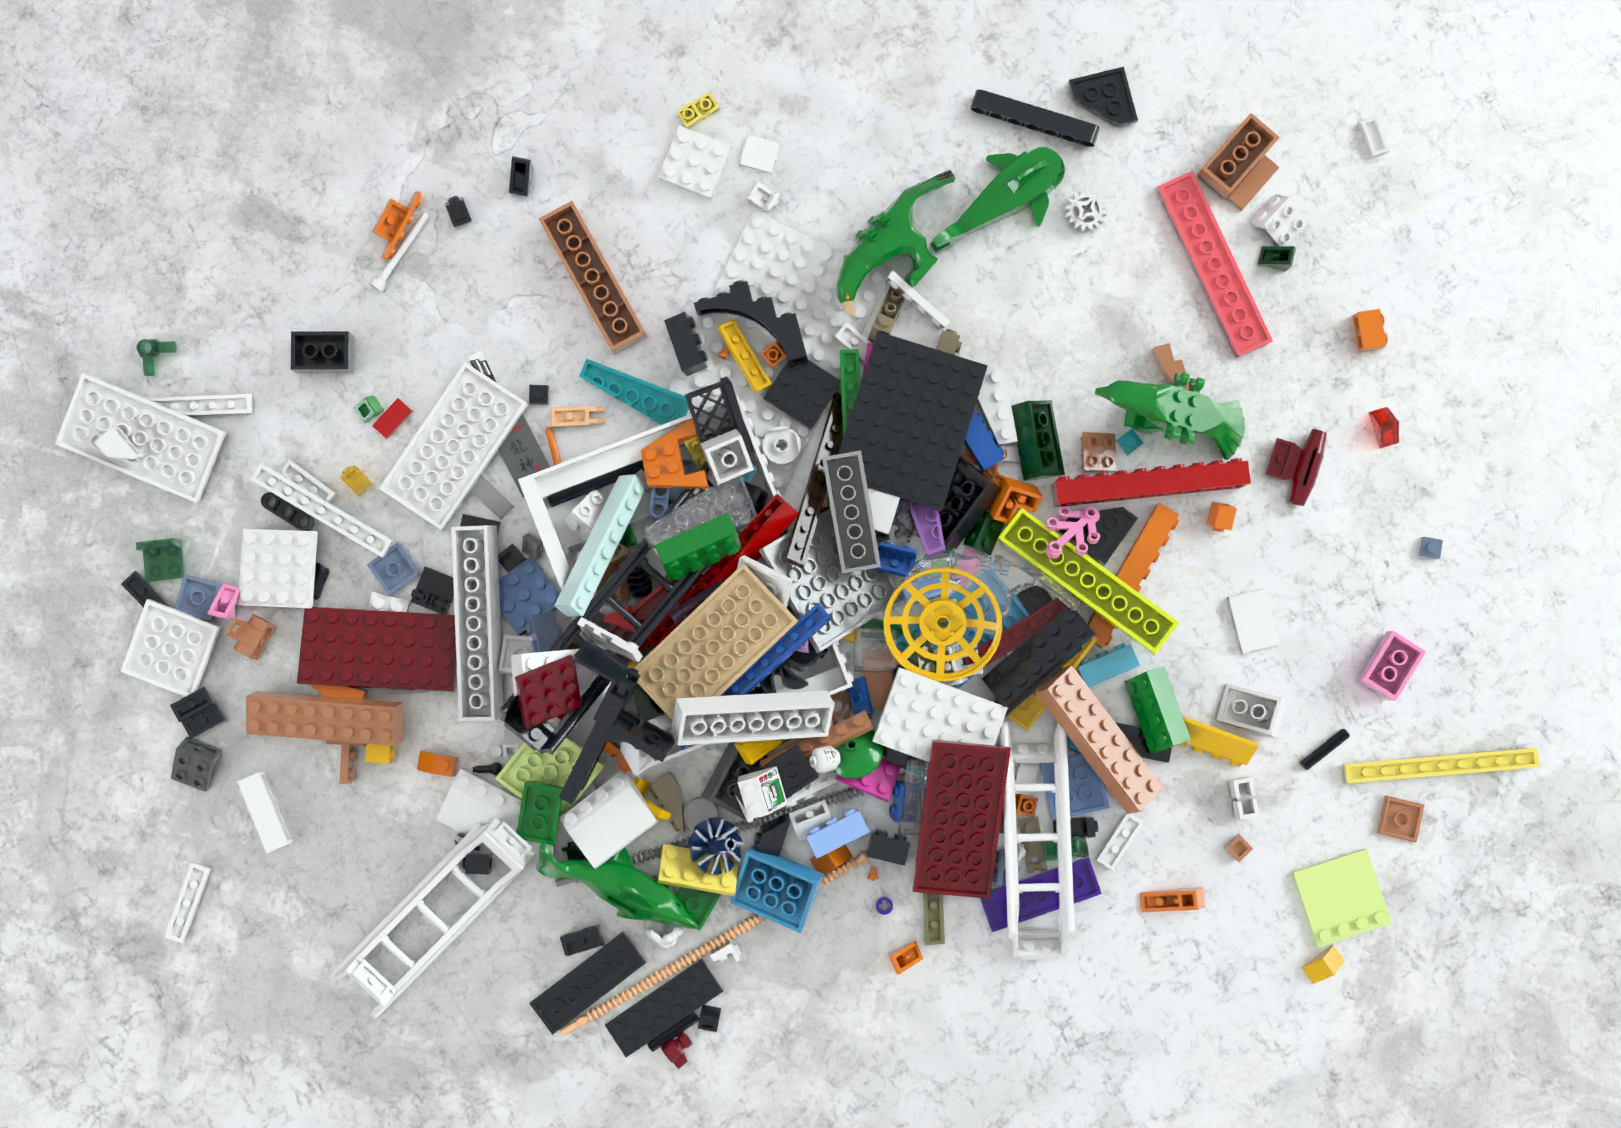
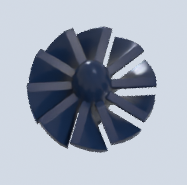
M714 817L707 818L693 828L695 831L688 841V845L691 846V861L694 862L708 854L707 857L697 863L702 872H707L713 856L715 861L710 871V874L713 875L722 874L719 862L720 856L723 859L725 873L733 868L735 863L725 853L728 852L737 862L740 861L741 851L740 847H736V845H743V841L735 831L738 828L734 824L726 821L725 818Z

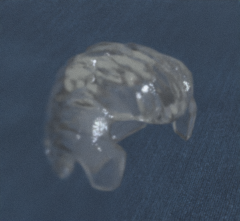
M900 509L892 522V525L899 527L895 531L896 538L899 539L903 535L910 538L914 534L916 524L910 511Z

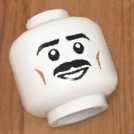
M832 746L816 748L813 750L812 756H810L811 767L819 773L834 771L840 764V754Z

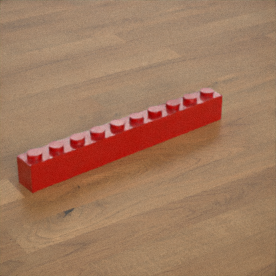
M778 494L768 502L738 536L742 549L734 555L725 556L718 562L713 563L647 638L653 648H656L737 570L740 557L745 555L757 561L762 556L759 550L775 541L799 515L791 504Z

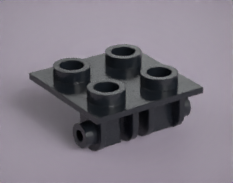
M425 566L416 589H413L411 592L412 599L410 602L440 614H447L454 598L453 577Z

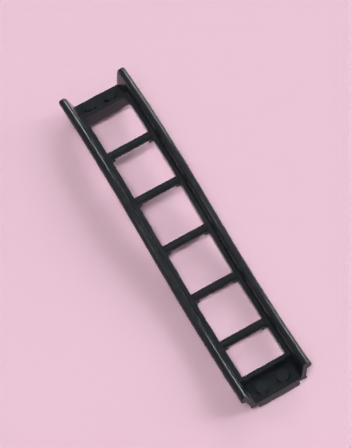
M703 466L700 471L704 470L707 477L710 470L707 466ZM708 479L709 489H684L648 534L591 599L584 615L577 616L548 651L566 650L572 642L582 647L586 640L579 635L582 629L577 624L581 617L590 621L604 604L609 605L634 626L633 628L636 631L626 642H633L640 648L709 565L703 566L696 572L692 571L685 574L673 585L643 559L667 529L676 535L684 532L674 521L694 497L717 517L728 513L736 530L751 513L753 506L749 504L737 506ZM636 566L646 571L668 592L642 623L611 597ZM618 653L615 654V656L623 659L624 661H629V658L624 657ZM598 675L590 687L581 695L582 707L568 712L555 729L546 721L526 729L523 725L519 698L514 696V692L499 709L502 714L500 720L504 722L505 727L534 751L537 750L541 754L549 753L553 755L611 681Z

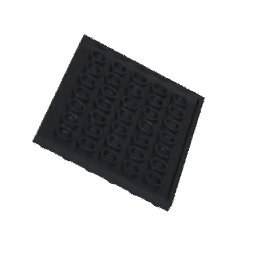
M878 331L838 454L861 450L868 488L942 512L988 365Z

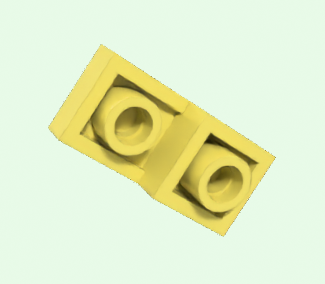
M707 92L695 102H689L678 110L677 113L688 128L720 109V106L711 92Z
M695 437L683 441L698 470L700 471L703 466L709 467L706 464L699 438Z

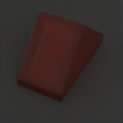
M1384 407L1368 412L1379 448L1399 443V421L1390 409Z

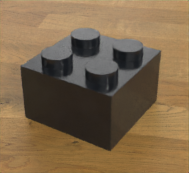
M876 829L875 832L871 831L866 856L905 866L910 842L904 835L895 833L893 837L889 836L887 831Z

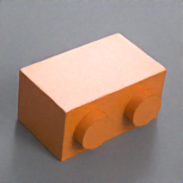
M1380 309L1361 311L1352 316L1359 353L1381 350L1386 347L1388 337L1383 329L1385 319Z

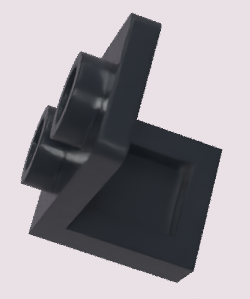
M1094 817L1070 818L1071 838L1096 837L1095 832H1098L1097 820L1094 821ZM1053 820V833H1057L1056 820Z

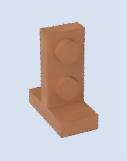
M326 740V744L342 745L339 784L352 783V780L355 778V769L352 768L353 760L355 761L356 759L354 745L366 746V743Z

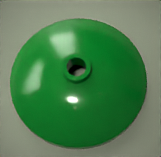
M871 730L855 739H849L846 743L834 748L840 754V764L833 771L835 774L846 779H860L871 774L879 766L883 756V745L872 742L875 731ZM855 744V747L849 748V745Z

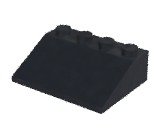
M959 456L943 511H939L944 543L946 546L954 549L958 548L1002 489L961 456Z

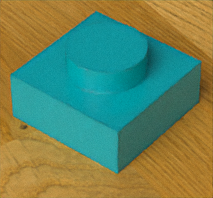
M1133 429L1116 440L1127 456L1144 444Z

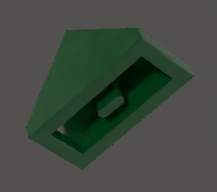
M1262 246L1258 265L1286 272L1293 264L1296 247Z

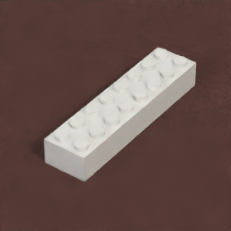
M827 690L676 698L671 733L677 746L825 737L829 733L835 704Z

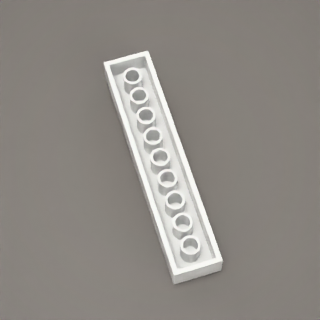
M497 526L451 527L459 721L500 720L502 714L499 709L504 705L503 674H500L498 671L502 644Z

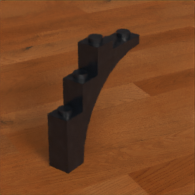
M740 280L734 282L733 285H729L731 293L723 292L717 294L716 297H705L699 299L698 302H694L698 316L712 313L732 314L756 322L778 341L785 352L790 366L808 362L796 313H784L781 317L777 318L772 297H760L757 301L753 302L748 281Z

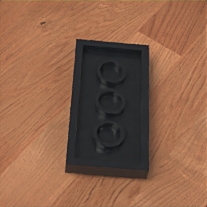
M797 744L757 770L760 771L777 766L786 799L819 778L818 773L811 767L810 762ZM737 783L735 786L732 787V791L735 793L739 801L744 806L741 792Z

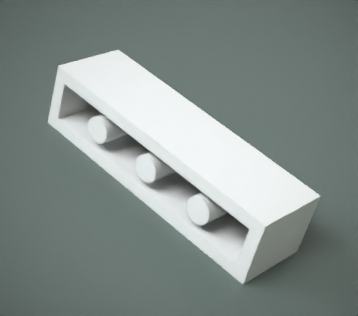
M258 772L237 781L239 785L237 786L238 792L241 797H244L246 802V812L249 815L251 814L254 821L252 822L253 829L260 836L261 840H259L262 850L270 853L292 844V838L265 773Z

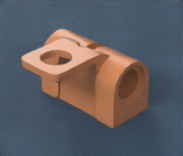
M252 614L248 622L234 618L225 635L238 640L234 646L236 651L248 658L258 660L277 626ZM237 624L236 629L232 632L233 627Z

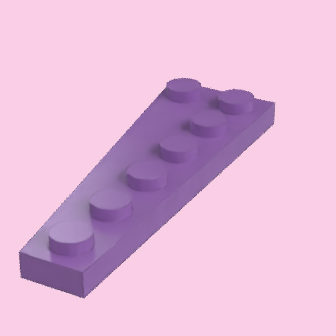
M907 501L927 557L945 552L939 511Z

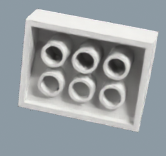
M461 768L450 787L436 820L467 835L477 824L483 826L497 818L500 822H506L517 833L522 799L465 768Z
M622 771L560 817L568 834L595 869L658 822L631 777Z

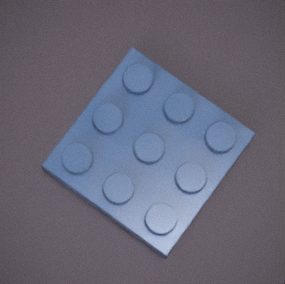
M527 558L499 579L500 611L518 636L527 631L526 623L531 615L552 612L557 609L554 605L560 593L534 558Z
M1082 754L1068 757L1070 817L1109 808L1104 782ZM1054 762L1040 763L1044 784L1055 783ZM1046 791L1051 818L1056 820L1055 793Z

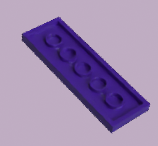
M1089 857L1073 861L1074 904L1102 894ZM1058 867L1019 880L1018 884L1059 883ZM1005 885L991 890L990 899L980 898L991 932L1008 927ZM1030 891L1019 893L1018 923L1058 910L1059 892Z

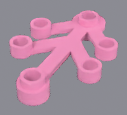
M1062 506L1059 509L1058 517L1060 519L1079 518L1077 522H1062L1053 517L1047 520L1046 528L1050 531L1056 529L1068 530L1057 541H1052L1047 545L1045 553L1049 558H1058L1062 552V547L1074 535L1076 537L1075 552L1080 556L1085 555L1088 545L1084 543L1083 527L1086 524L1089 532L1087 541L1090 544H1096L1100 539V534L1096 532L1095 525L1100 518V513L1095 507L1086 506L1082 511L1070 510L1066 506Z

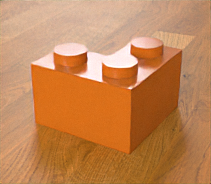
M1003 476L999 483L1002 489L988 506L987 510L993 519L1009 524L1018 508L1035 513L1043 495L1034 485Z

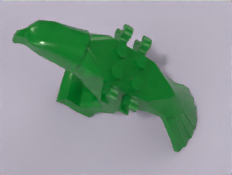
M1182 372V375L1175 373L1174 385H1155L1118 380L1109 386L1096 388L1095 395L1101 396L1114 405L1126 410L1124 426L1149 434L1159 431L1165 432V439H1179V443L1185 445L1187 443L1194 444L1195 435L1212 437L1225 460H1229L1235 454L1237 447H1240L1244 437L1245 417H1243L1239 401L1235 400L1220 404L1208 396L1199 394L1200 390L1204 387L1205 379L1199 377L1197 379L1190 378V374ZM1188 382H1189V390L1184 389Z

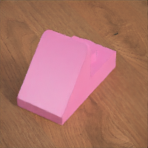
M222 584L208 611V615L224 619L234 618L235 605L238 602L241 589Z

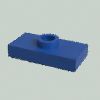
M865 677L856 678L851 682L853 686L848 688L853 714L856 715L865 710L868 716L873 715Z

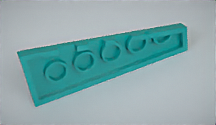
M589 359L585 360L580 373L581 378L657 423L663 425L687 415L689 407L685 396Z

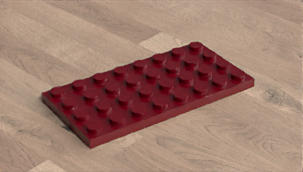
M324 607L304 608L297 675L298 684L454 692L457 666L455 615Z
M932 740L913 878V892L990 899L1010 759V747Z

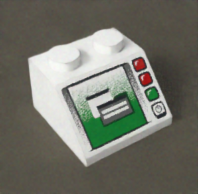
M777 766L738 777V786L749 820L768 815L787 804Z

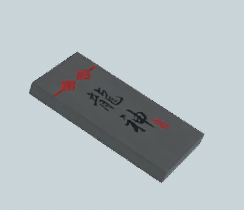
M522 414L498 451L524 498L525 496L518 479L550 468V465Z

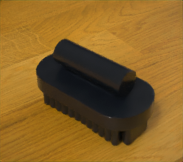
M316 563L313 595L315 600L320 598L321 591H323L322 589L330 573L329 569L321 563Z

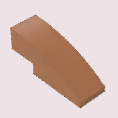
M1169 343L1156 346L1151 350L1160 372L1169 384L1174 385L1175 373L1181 375L1182 372L1186 373L1182 359L1174 361ZM1189 382L1184 389L1189 390Z

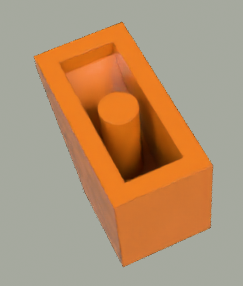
M420 751L417 770L453 777L456 775L459 757Z

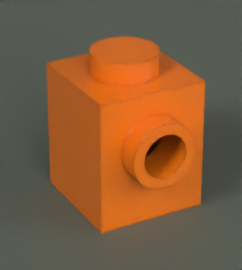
M1212 501L1206 524L1212 526V530L1224 532V529L1232 530L1237 508L1230 504Z

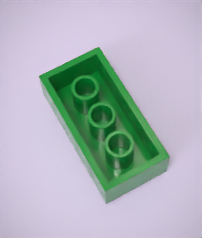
M728 513L654 545L670 581L678 580L689 572H696L703 566L716 563L721 558L734 555L742 549L737 531Z
M1164 666L1146 671L1125 681L1133 708L1140 723V728L1143 731L1151 754L1170 749L1191 740Z

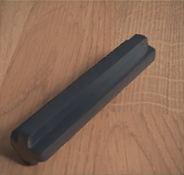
M1341 729L1300 762L1301 766L1305 770H1309L1350 737L1348 731Z
M692 1012L647 1044L652 1052L656 1051L669 1040H672L699 1021L698 1015Z

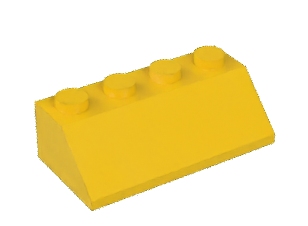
M1183 717L1191 740L1179 746L1186 747V744L1193 746V751L1204 754L1205 751L1212 753V758L1221 761L1223 758L1230 760L1229 764L1240 767L1241 764L1248 765L1258 748L1259 743Z

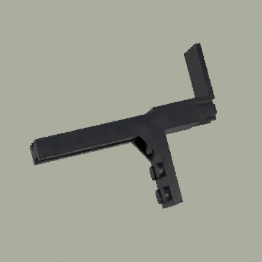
M588 640L574 655L573 661L611 681V684L593 718L596 723L559 795L560 799L571 805L576 801L580 791H583L608 742H627L635 749L641 750L653 759L661 762L664 761L675 744L672 734L625 709L641 676L638 674L639 671L633 667L631 669L628 668L630 663Z

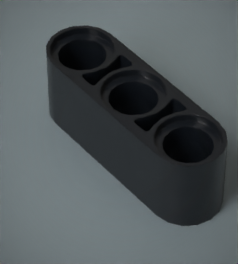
M267 492L261 497V505L265 509L297 529L309 531L314 527L315 520L311 515L274 493ZM271 497L275 498V504L273 506H269L268 501ZM287 507H290L291 514L286 517L284 511ZM303 517H306L308 522L306 526L302 527L300 521Z

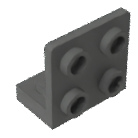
M186 737L176 748L171 779L206 792L209 788L213 765L222 756L223 750Z

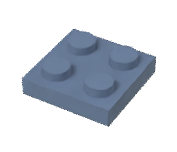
M399 542L389 548L384 558L378 556L367 564L389 596L422 574Z
M184 574L174 609L194 617L213 621L214 616L208 615V611L222 584Z

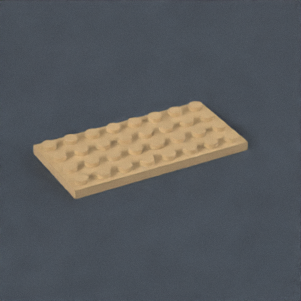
M743 563L634 668L641 675L637 683L673 721L676 698L721 696L799 621Z

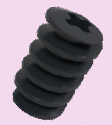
M638 566L627 577L629 578L627 584L630 585L628 590L633 592L632 597L634 598L646 597L653 591L651 576Z

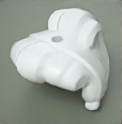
M652 921L651 925L646 929L647 936L665 949L672 948L677 942V938L684 932L683 927Z

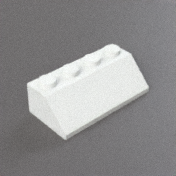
M579 649L511 655L514 696H518L515 676L568 655L574 657ZM575 662L579 689H587L591 685L595 672Z

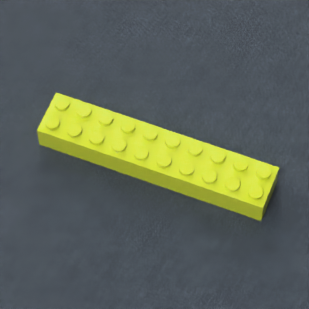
M1021 508L999 536V542L1152 655L1156 656L1179 626V622L1086 554L1083 556L1078 555L1075 552L1076 547L1070 542H1067L1062 547V552L1058 558H1049L1045 553L1047 545L1052 541H1057L1061 536L1054 531L1048 530L1045 524Z

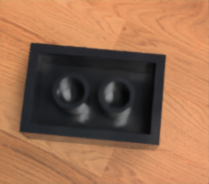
M291 331L290 370L295 373H353L354 335L349 331Z

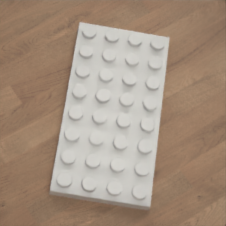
M465 362L379 489L443 531L529 404Z
M82 373L55 444L190 501L199 503L226 432L96 377ZM111 427H119L144 457L142 459H125L103 456L97 450L98 446L95 444V441Z

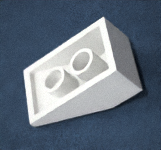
M1226 684L1216 720L1276 739L1287 702L1281 697Z

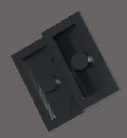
M205 686L170 705L177 720L182 722L190 739L227 720Z

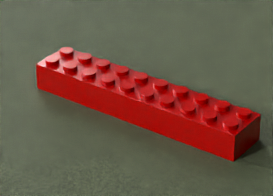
M1242 458L1230 459L1226 463H1223V460L1211 461L1207 465H1204V462L1192 463L1188 467H1185L1184 464L1173 465L1169 469H1166L1165 466H1158L1150 471H1146V468H1139L1131 473H1127V470H1120L1112 475H1108V472L1096 473L1093 477H1089V474L1077 475L1074 479H1070L1069 476H1063L1056 479L1051 485L1053 507L1055 508L1236 489L1251 484L1248 461H1242Z

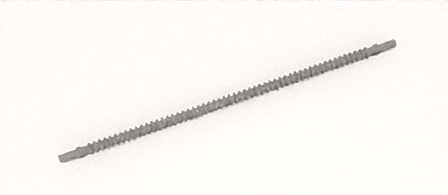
M907 772L898 775L896 780H909ZM848 788V791L843 789L841 793L837 791V794L832 793L831 796L827 794L825 798L821 796V799L816 798L815 801L811 799L810 802L805 801V804L800 803L799 806L794 805V807H789V809L784 807L783 811L780 809L778 812L773 811L772 814L761 817L757 825L747 821H741L740 824L736 822L735 826L738 829L735 831L740 834L742 830L746 832V829L751 830L752 827L756 829L757 826L761 827L762 824H766L785 813L789 814L825 800L826 804L831 806L832 803L837 804V801L842 803L843 799L847 801L848 798L853 799L854 796L858 798L860 794L864 796V792L855 788ZM687 837V840L682 839L681 842L678 840L676 843L671 842L673 846L691 848L688 845L689 837ZM660 845V848L655 847L654 850L650 848L648 852L644 850V853L639 852L638 855L634 853L633 856H630L631 862L638 865V862L644 863V860L648 862L650 858L652 860L655 859L654 857L660 858L662 845ZM559 878L555 880L557 887L572 882H580L571 878Z

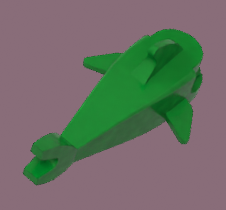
M1038 147L1028 153L1024 151L1019 156L1012 153L988 155L986 161L1002 171L988 184L956 223H953L932 239L930 246L936 254L950 248L962 237L1015 215L1030 206L1035 225L1040 227L1049 205L1048 194L1059 186L1065 174L1063 160L1057 152L1047 147Z

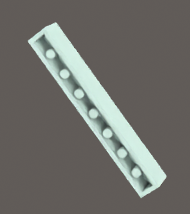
M635 474L618 477L554 605L567 617L584 615L646 489L644 483Z

